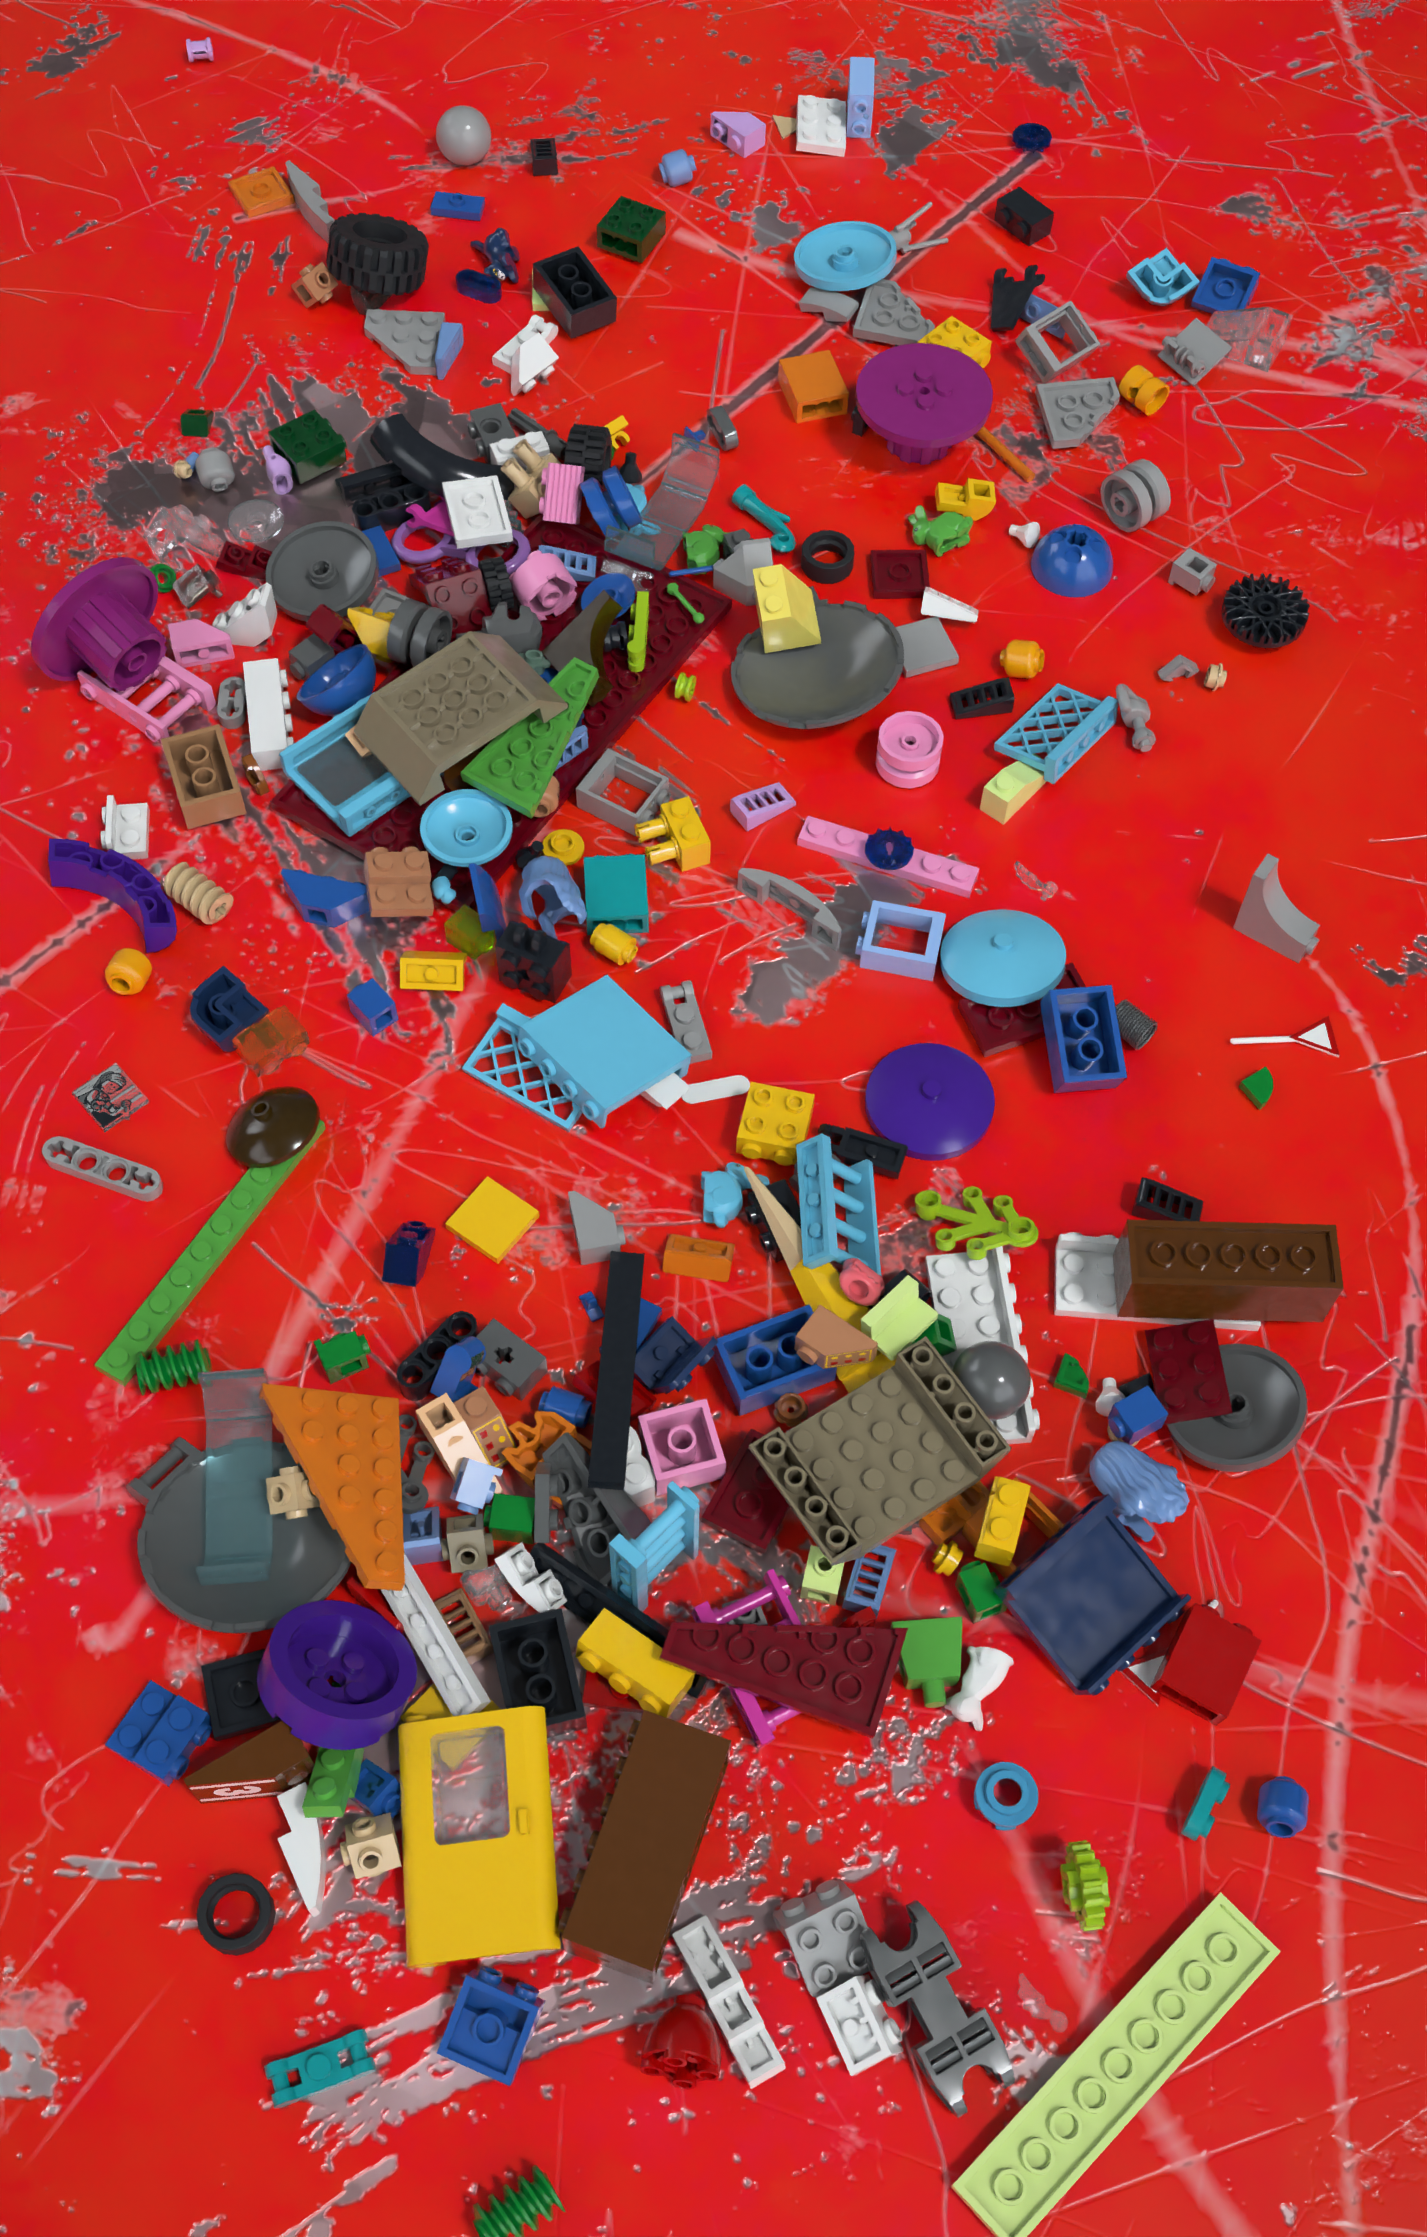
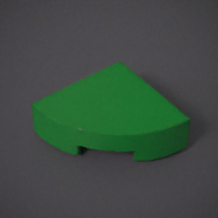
M1267 1067L1244 1079L1239 1085V1088L1259 1110L1267 1104L1273 1091V1078Z
M1065 1353L1053 1387L1086 1399L1089 1390L1088 1378L1079 1365L1078 1360Z

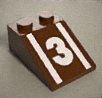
M280 1721L184 1778V1781L201 1804L277 1797L304 1782L308 1786L315 1764L302 1740L291 1734L292 1728L289 1725Z

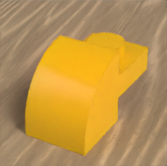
M967 478L965 486L938 482L935 489L936 508L938 511L956 512L964 517H971L973 521L988 515L996 504L994 482Z

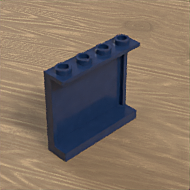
M1109 1494L1094 1497L993 1589L1076 1695L1092 1694V1696H1095L1102 1692L1110 1683L1108 1678L1116 1670L1122 1671L1135 1660L1133 1654L1141 1646L1147 1647L1160 1636L1158 1630L1166 1622L1169 1624L1177 1620L1185 1612L1183 1606L1191 1599L1189 1594H1177L1112 1511L1118 1505Z

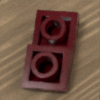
M226 541L216 568L244 577L266 579V567L272 551L257 545L250 551Z

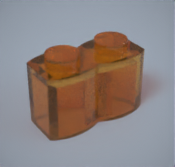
M284 1005L268 1013L259 1023L242 1030L232 1039L235 1051L256 1077L275 1072L283 1060L302 1054L310 1040L305 1028Z

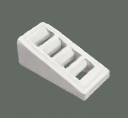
M925 587L921 608L922 615L977 622L979 610L935 589Z

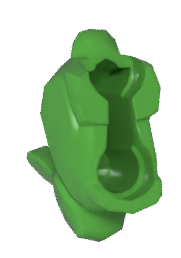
M918 505L915 513L908 517V521L913 526L912 538L915 544L923 545L927 543L928 547L934 551L937 557L943 556V553L956 546L960 548L970 542L969 531L973 525V519L969 516L964 517L956 512H945L930 521L927 518L924 507Z
M707 524L702 527V531L682 533L688 569L714 565L719 560V547L723 545V534H727V532H723L718 526ZM707 572L695 573L692 575L706 574Z

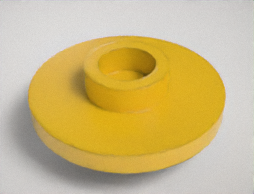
M555 830L549 833L542 843L544 846L542 850L544 856L556 857L563 861L566 866L576 863L584 854V841L579 834L572 830Z

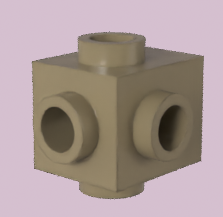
M483 1513L447 1518V1538L441 1539L443 1561L450 1560L452 1573L461 1572L462 1574L470 1575L482 1569H488V1555L494 1554L492 1532L485 1533Z

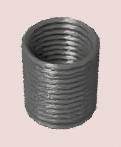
M1128 999L1122 1000L1115 1006L1120 1037L1137 1050L1142 1048L1151 1039L1157 1030L1158 1023L1152 1018L1150 1019V1016L1145 1015L1143 1011H1140Z

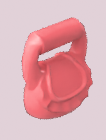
M858 1258L846 1259L842 1266L843 1270L839 1275V1284L843 1293L859 1305H875L879 1301L880 1296L885 1292L882 1277Z

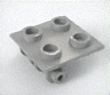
M1195 318L1176 338L1174 336H1166L1163 339L1162 345L1164 347L1158 354V357L1192 386H1195L1233 348L1200 320Z

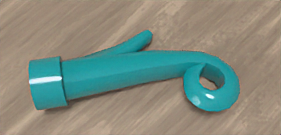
M746 484L737 488L732 496V502L741 510H746L775 534L770 538L772 548L780 553L792 551L795 548L796 541L794 535L783 523H789L790 517L763 503Z

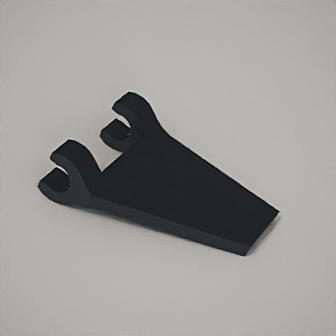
M1031 265L1026 268L1024 281H1014L1013 277L1004 278L1007 272L1006 268H1000L995 271L991 329L993 332L1014 329L1032 291L1045 280L1044 274L1035 275L1038 269L1037 265Z

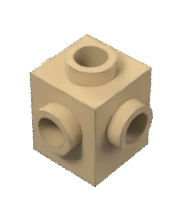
M301 1466L279 1469L280 1476L266 1478L270 1515L285 1513L286 1520L308 1516L307 1509L320 1507L319 1499L311 1492L308 1486L309 1479L305 1472H302Z
M390 1813L375 1817H362L354 1823L345 1825L346 1841L340 1843V1849L344 1865L352 1864L355 1879L366 1876L375 1877L387 1870L402 1866L399 1844Z

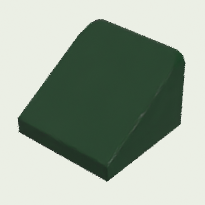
M187 409L180 415L182 435L207 437L210 433L214 411Z

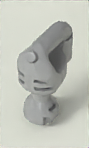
M1119 684L1116 687V696L1122 720L1127 727L1134 728L1135 730L1132 736V745L1137 750L1140 749L1142 752H1147L1151 750L1152 745L1156 741L1154 733L1146 728L1145 725L1150 720L1151 715L1148 703L1145 699L1138 697L1127 685Z

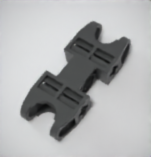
M914 1900L906 1905L907 1913L912 1921L909 1923L911 1935L907 1946L899 1951L891 1949L885 1942L880 1943L870 1927L859 1934L861 1946L869 1972L887 2006L896 2007L904 2001H908L927 2037L911 2047L910 2050L930 2087L951 2113L959 2118L968 2112L962 2098L965 2094L963 2078L971 2067L980 2065L988 2073L992 2072L1004 2089L1015 2083L1014 2072L1005 2044L986 2009L977 2007L965 2014L946 1978L947 1975L961 1968L962 1964L943 1929L926 1908L917 1900Z

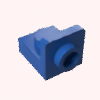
M366 1758L361 1763L355 1797L350 1799L371 1812L374 1817L390 1813L393 1819L401 1810L400 1783L394 1776Z

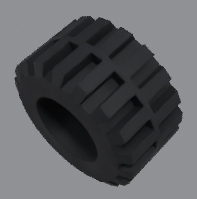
M574 424L568 435L564 464L585 467L584 481L594 477L605 491L606 487L602 479V472L611 467L612 439L608 427Z

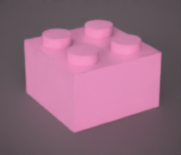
M707 1398L638 1416L639 1435L646 1459L654 1472L657 1496L667 1494V1485L671 1481L680 1488L683 1486L690 1488L723 1479L726 1473V1461Z

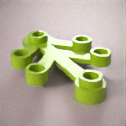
M967 1187L962 1192L964 1206L972 1208L975 1214L943 1205L940 1194L932 1190L922 1191L915 1197V1211L923 1220L930 1221L941 1217L965 1224L953 1229L944 1228L938 1230L935 1234L936 1247L939 1250H952L958 1240L987 1232L996 1233V1235L983 1239L971 1238L967 1241V1256L972 1260H981L986 1257L987 1250L1008 1244L1020 1248L1033 1245L1038 1239V1229L1034 1222L1027 1217H1019L1013 1207L1012 1198L1007 1195H999L993 1200L994 1214L1004 1217L1006 1222L995 1220L982 1198V1190L978 1187Z

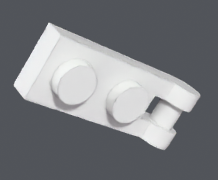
M533 315L529 324L492 356L493 365L511 374L512 356L519 346L538 332H541V336L549 344L557 336L558 326L551 322L545 323L542 317Z

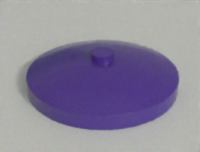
M935 1043L912 1044L888 1054L872 1071L865 1095L866 1114L877 1136L907 1145L906 1156L929 1161L954 1158L976 1146L990 1127L995 1106L993 1087L982 1067L967 1054L955 1048Z

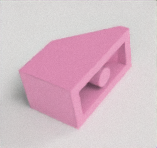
M198 619L168 624L176 663L183 668L235 658L229 634Z

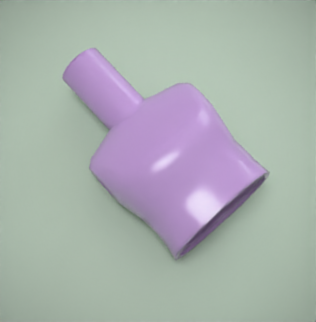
M267 445L262 451L266 459L268 478L272 482L276 494H287L293 487L290 464L285 458L276 454L272 446Z

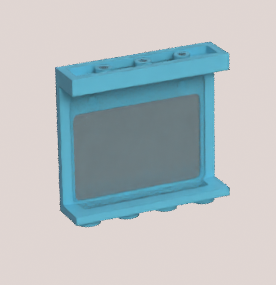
M372 694L360 699L355 705L337 714L332 720L318 729L312 730L307 736L295 744L289 745L284 751L279 753L283 773L348 837H351L411 796L373 754L363 758L345 736L357 724Z

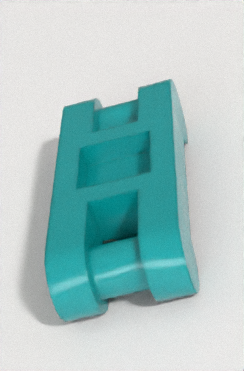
M366 2029L353 2031L336 2040L265 2065L266 2077L268 2080H272L275 2092L271 2095L274 2108L290 2105L375 2072L374 2059L368 2056L365 2045L369 2042ZM350 2051L353 2064L343 2068L339 2054ZM299 2070L302 2084L290 2087L287 2074Z

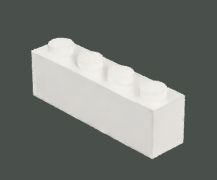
M278 658L243 662L251 753L261 771L281 769L282 764L279 753L284 751L289 745L295 744L294 738L288 736V732H293L291 714H286V710L291 709L289 692H284L283 687H289L286 669H280Z

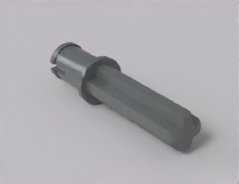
M517 408L511 410V413L508 415V420L526 433L542 431L550 451L561 460H565L567 442L561 439L555 430H547Z

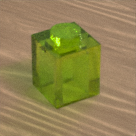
M466 904L444 924L447 942L461 952L467 953V956L474 961L482 953H487L495 942L494 930L482 932L479 914Z

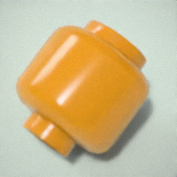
M1012 640L1007 648L1001 651L1000 665L1005 668L1006 674L1009 677L1031 679L1036 676L1037 672H1041L1043 669L1044 650L1040 649L1039 644L1035 641Z
M123 948L118 950L105 969V978L111 989L116 993L134 995L144 988L151 975L152 965L142 952L132 948Z

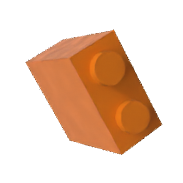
M830 350L779 359L778 381L796 423L847 414L849 392Z

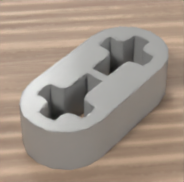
M229 677L221 683L219 688L217 714L223 727L236 729L242 726L246 719L245 682L239 677ZM233 690H236L235 697L230 696V694L233 693ZM231 709H235V712L230 716Z

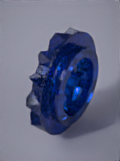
M1026 123L1014 130L1012 141L1015 143L1016 148H1023V152L1031 151L1034 154L1035 151L1043 152L1045 148L1050 146L1052 135L1046 127L1040 124Z
M891 826L885 831L878 828L875 834L868 836L865 844L867 859L874 866L884 870H896L906 866L911 861L914 851L911 837H906L903 830L899 832L893 831ZM891 842L893 846L891 855H888L886 843Z

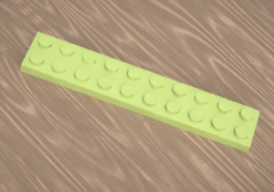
M1220 1892L953 2183L951 2188L995 2237H1027L1281 1951Z

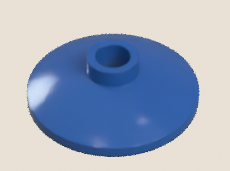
M609 573L593 580L584 590L581 597V607L584 610L605 590L623 608L615 617L616 619L623 615L633 604L636 595L635 586L632 580L624 574Z

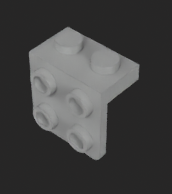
M841 1879L823 1882L817 1886L815 1892L803 1898L789 1899L781 1905V1909L772 1913L777 1928L789 1942L807 1991L812 1997L817 1998L853 1977L861 1976L869 1971L859 1935L868 1926L856 1895Z

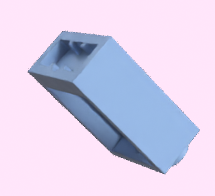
M850 57L846 137H871L875 58Z
M873 900L871 911H864L861 929L866 930L865 937H858L855 954L861 955L860 968L933 981L946 913ZM881 923L929 932L925 955L873 946L872 942L876 924Z

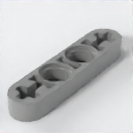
M52 1137L43 1145L42 1154L47 1164L55 1170L141 1201H153L162 1194L163 1182L158 1172L152 1168L66 1137ZM62 1148L64 1149L66 1155L58 1154L56 1157H54V1151L60 1152ZM92 1157L97 1159L96 1165L88 1170L79 1168L80 1163L85 1158ZM116 1168H124L126 1170L125 1176L120 1180L109 1179V1174L112 1170ZM150 1180H152L153 1186L147 1185L144 1189H142L139 1182L147 1184Z

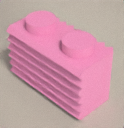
M548 462V468H543L542 485H546L545 497H541L539 502V514H543V520L570 524L580 523L583 494L580 483L584 482L585 467Z

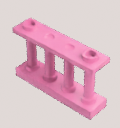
M166 656L162 657L159 667L153 674L147 676L143 680L144 682L136 687H129L125 691L114 692L105 686L106 683L99 676L93 678L82 670L77 673L81 684L80 690L86 698L96 700L143 731L151 741H158L161 744V739L170 737L167 728L193 705H199L208 712L216 706L212 686ZM150 678H157L163 682L137 706L127 700L131 694ZM177 691L185 696L159 720L148 714L152 708L171 692Z

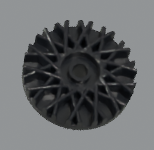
M1262 573L1259 580L1254 581L1253 574L1249 578L1244 576L1241 584L1236 580L1234 585L1232 584L1229 591L1226 592L1221 609L1223 622L1231 634L1246 644L1260 648L1282 647L1299 638L1304 631L1309 617V613H1307L1309 604L1307 599L1301 600L1303 590H1298V586H1295L1293 590L1288 588L1289 579L1282 582V577H1279L1278 582L1275 583L1271 582L1272 574H1269L1266 578Z

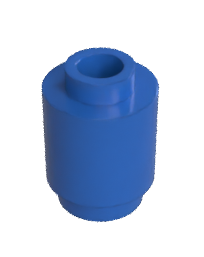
M553 1386L550 1392H543L538 1410L556 1412L576 1427L584 1429L589 1421L593 1403L587 1401L586 1396Z

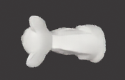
M969 1646L966 1652L970 1655V1663L962 1677L961 1691L947 1698V1704L944 1708L950 1710L956 1719L961 1722H972L976 1731H982L984 1721L981 1711V1700L1002 1683L1009 1667L1014 1664V1660L1008 1654L995 1648Z

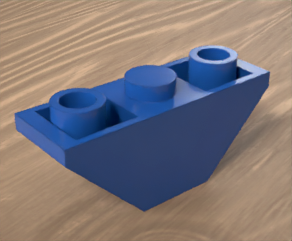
M282 869L281 875L285 891L305 922L335 928L370 911L366 885L363 883H351L337 880L331 876L323 877L308 874L302 870Z

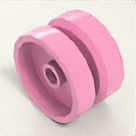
M913 711L895 713L883 722L879 730L875 764L878 773L886 782L897 787L916 788L924 786L934 779L939 770L944 738L940 725L932 717Z

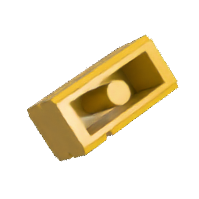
M995 1476L974 1553L975 1557L1000 1565L1010 1566L1015 1553L1031 1486Z

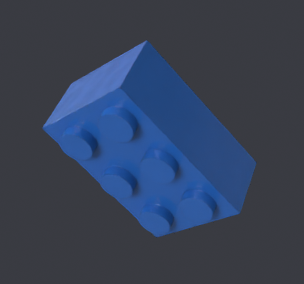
M1112 985L1049 990L1041 999L1040 1006L1054 1093L1118 1087L1127 1078Z
M810 1304L717 1338L718 1343L713 1348L715 1351L713 1357L739 1416L773 1404L786 1393L799 1394L835 1380L837 1367L823 1369L815 1363L810 1365L803 1361L795 1350V1337L814 1313Z

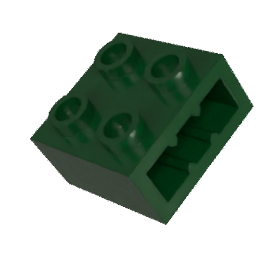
M620 196L597 225V247L643 263L666 233V212Z
M315 409L268 432L270 444L274 452L288 461L292 476L299 484L347 462L345 453L347 444L340 433L337 434L332 429L328 419L322 418Z

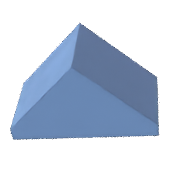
M439 1506L423 1508L414 1514L403 1513L404 1552L411 1565L443 1561L441 1539L443 1538Z

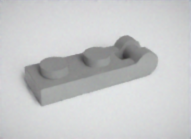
M683 981L680 986L670 987V985L660 986V995L672 1036L692 1054L690 1064L712 1059L713 1052L696 1001L692 981ZM684 997L685 1003L675 1005L673 999Z

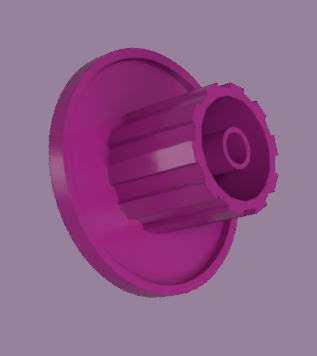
M929 343L904 344L879 353L863 367L856 385V405L862 419L872 430L888 441L887 449L892 455H897L901 461L909 464L910 462L924 465L931 464V461L937 459L941 460L947 455L948 448L977 433L990 415L993 400V389L990 379L977 362L955 349Z
M118 557L93 565L74 577L53 597L36 624L31 641V653L35 664L48 677L58 681L78 680L77 673L80 670L88 675L95 672L111 689L114 688L116 691H125L129 687H136L144 682L143 680L150 674H153L159 667V662L162 657H165L167 650L165 646L167 640L164 635L149 621L158 598V584L154 574L137 559Z

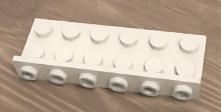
M1077 1232L1059 1235L1055 1246L1054 1315L1171 1325L1209 1320L1117 1317L1113 1253L1119 1239L1112 1235H1102L1099 1237L1083 1236ZM1214 1320L1215 1328L1258 1331L1261 1321Z
M1001 1246L988 1250L986 1257L981 1260L970 1259L967 1256V1252L926 1256L925 1267L929 1289L932 1292L930 1295L932 1308L938 1314L951 1319L957 1351L942 1357L951 1370L957 1358L964 1350L984 1341H997L1011 1346L1019 1352L1028 1364L1026 1346L1020 1345L1019 1334L1022 1333L1020 1314L1014 1313L1013 1303H1016V1289L1014 1283H1009L1007 1275L1011 1270L1009 1253H1003V1247ZM1032 1378L1028 1397L1022 1407L1007 1418L991 1421L1008 1444L1031 1443L1035 1431L1040 1428L1038 1410L1032 1409L1030 1397L1034 1395Z

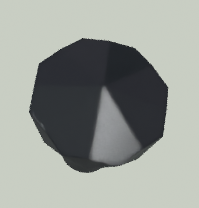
M633 452L626 453L625 463L619 470L625 483L633 484L642 481V474L636 464V453Z
M534 841L531 846H526L518 851L515 859L519 868L523 870L529 861L543 856L541 852L544 846L540 841Z

